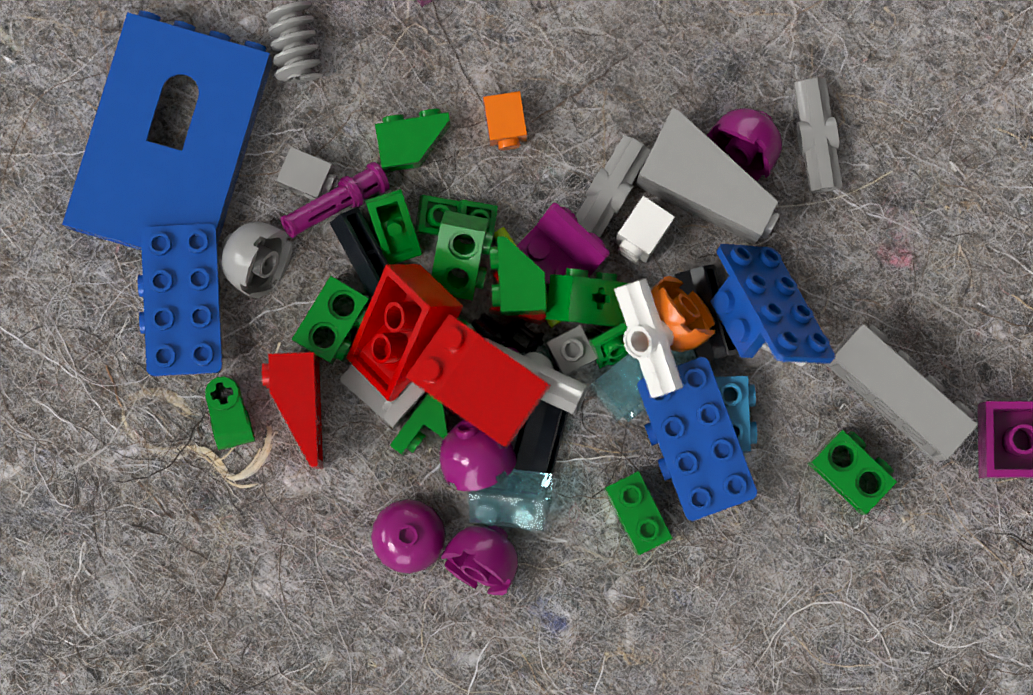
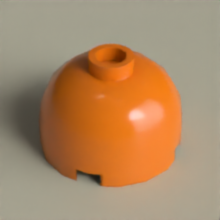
M667 276L660 280L650 291L660 320L673 333L674 338L670 349L676 352L695 349L715 334V330H710L715 324L714 318L708 307L694 291L687 295L679 288L684 284L681 280Z

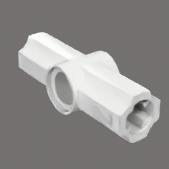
M645 278L614 289L628 328L624 334L625 348L632 357L639 360L651 397L654 398L683 388L670 349L674 336L671 329L660 320L647 279Z

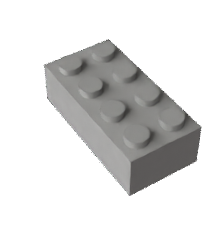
M862 324L854 329L834 351L836 356L830 364H824L934 462L949 459L978 426L971 419L974 416L973 412L960 401L956 400L953 403L942 393L945 391V388L930 375L924 378L914 369L917 363L902 350L896 353L886 344L888 341L887 336L877 327L870 325L868 328Z

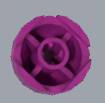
M749 108L731 110L724 114L707 134L709 139L755 181H758L762 175H765V178H767L777 165L781 155V134L772 118L763 111Z
M466 420L458 423L445 436L439 451L441 470L446 483L449 486L450 483H454L456 489L460 491H477L491 487L498 483L496 476L506 471L508 476L517 463L512 443L505 448Z
M404 499L392 502L380 511L373 523L371 541L374 553L382 564L395 572L411 574L426 570L438 560L444 550L446 533L443 520L435 509L422 501Z
M496 525L466 527L451 539L441 555V559L447 558L444 566L456 578L475 589L478 586L477 582L490 588L487 593L491 595L502 596L506 594L518 571V554L511 541L507 539V532Z

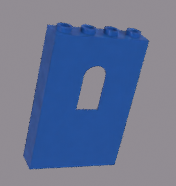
M139 10L138 15L127 12L62 225L72 231L141 250V231L145 227L210 223L217 230L218 245L273 59L270 53L266 52V47L259 43L245 41L244 45L230 42L231 37L221 32L210 31L209 35L195 32L196 27L186 22L175 20L174 24L170 25L160 22L161 17L151 12ZM176 75L191 77L197 83L199 89L198 100L182 151L147 141L164 84Z

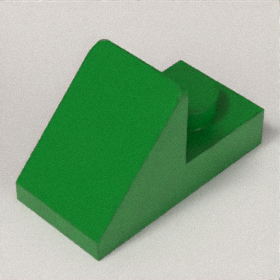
M401 189L366 200L382 252L389 264H396L422 255Z
M427 394L389 446L401 455H404L407 450L414 453L426 437L421 432L425 426L444 439L448 434L444 405L430 394Z

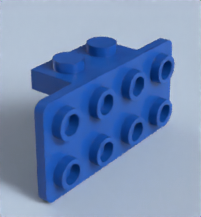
M210 223L148 226L143 228L141 231L143 275H138L139 297L144 298V312L139 313L140 333L145 334L146 369L148 374L151 376H174L220 372L223 362L217 230L215 226Z
M721 244L716 253L729 277L712 298L711 303L740 357L753 358L766 342L773 356L778 361L830 364L836 357L835 352L813 316L812 310L808 307L797 288L796 282L785 267L781 255L771 247Z
M698 357L676 366L683 388L653 398L650 395L645 378L640 379L637 384L650 423L644 425L652 446L659 444L664 457L657 460L665 481L672 479L685 516L690 521H695L739 505L757 496V489L710 363L705 357Z

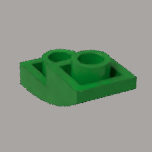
M421 195L419 197L415 233L438 236L441 220L446 210L489 219L487 232L493 233L494 238L498 206L468 200L456 201ZM468 234L457 235V239L474 241Z
M624 322L589 341L597 357L596 364L599 369L606 365L616 364L629 354L624 345V334L628 329Z

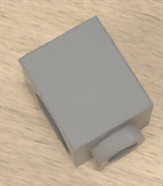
M290 147L276 182L282 188L314 200L333 190L337 176L333 175L334 167L331 163Z
M581 326L546 343V348L555 365L559 368V372L564 375L570 376L595 363L597 360Z

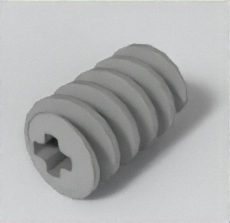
M309 1L282 4L269 11L266 15L267 21L274 24L268 29L269 35L277 38L271 43L272 51L278 53L274 56L273 63L278 67H282L275 72L277 80L300 83L312 81L323 76L320 73L311 72V68L321 64L320 59L309 58L310 53L318 50V45L307 43V39L315 36L316 31L305 29L304 25L314 21L313 16L302 15L303 10L312 6Z

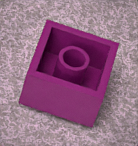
M985 401L978 404L979 478L1033 479V401Z

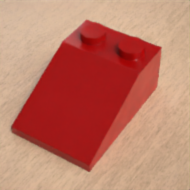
M387 264L346 358L388 401H394L411 382L405 376L450 314L458 319L463 305L420 264Z
M450 314L405 376L505 448L512 442L551 386Z
M314 352L268 354V363H262L263 386L269 388L273 400L309 466L314 469H323L320 358Z

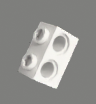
M643 196L618 232L615 241L620 247L618 252L634 263H637L639 259L646 263L670 228L675 217Z

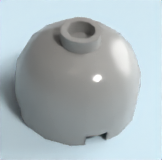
M249 222L237 228L224 239L221 256L222 271L232 286L252 298H260L272 290L266 286L270 284L274 275L276 280L280 281L288 267L292 254V243L286 240L288 234L285 230L265 222Z

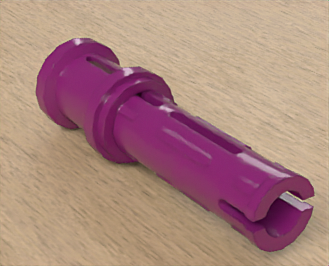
M370 162L366 165L365 170L353 177L345 176L341 178L338 187L295 211L281 217V224L288 236L294 238L303 231L349 206L351 208L362 206L363 200L377 192H387L389 190V182L386 174L376 162Z

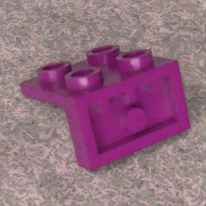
M556 202L548 208L537 225L516 246L545 272V289L548 292L550 274L566 275V268L589 271V278L610 254L599 236L592 232H587L578 223L576 216L571 210L559 206Z

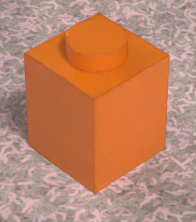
M520 91L483 97L490 146L498 145L499 150H511L521 147L520 142L527 141V132Z

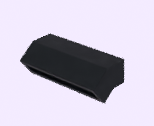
M356 207L338 215L330 222V225L369 297L372 299L384 268L389 263L359 208Z
M715 264L704 265L675 274L674 278L684 283L679 288L687 295L694 291L708 307L715 322L710 330H715V334L694 349L695 357H705L709 362L739 354L711 303L712 298L721 288Z
M540 400L517 434L514 445L517 463L513 469L514 472L551 481L568 412Z

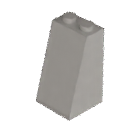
M672 108L639 173L635 186L752 244H755L760 237L766 239L780 215L774 212L778 201L679 110Z

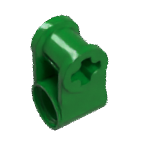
M227 377L212 379L207 384L205 398L218 450L221 451L254 442L255 436L247 409H245L238 384ZM223 384L227 389L233 390V394L228 396V403L223 404L219 399H214L213 396L214 393L219 391L218 385Z

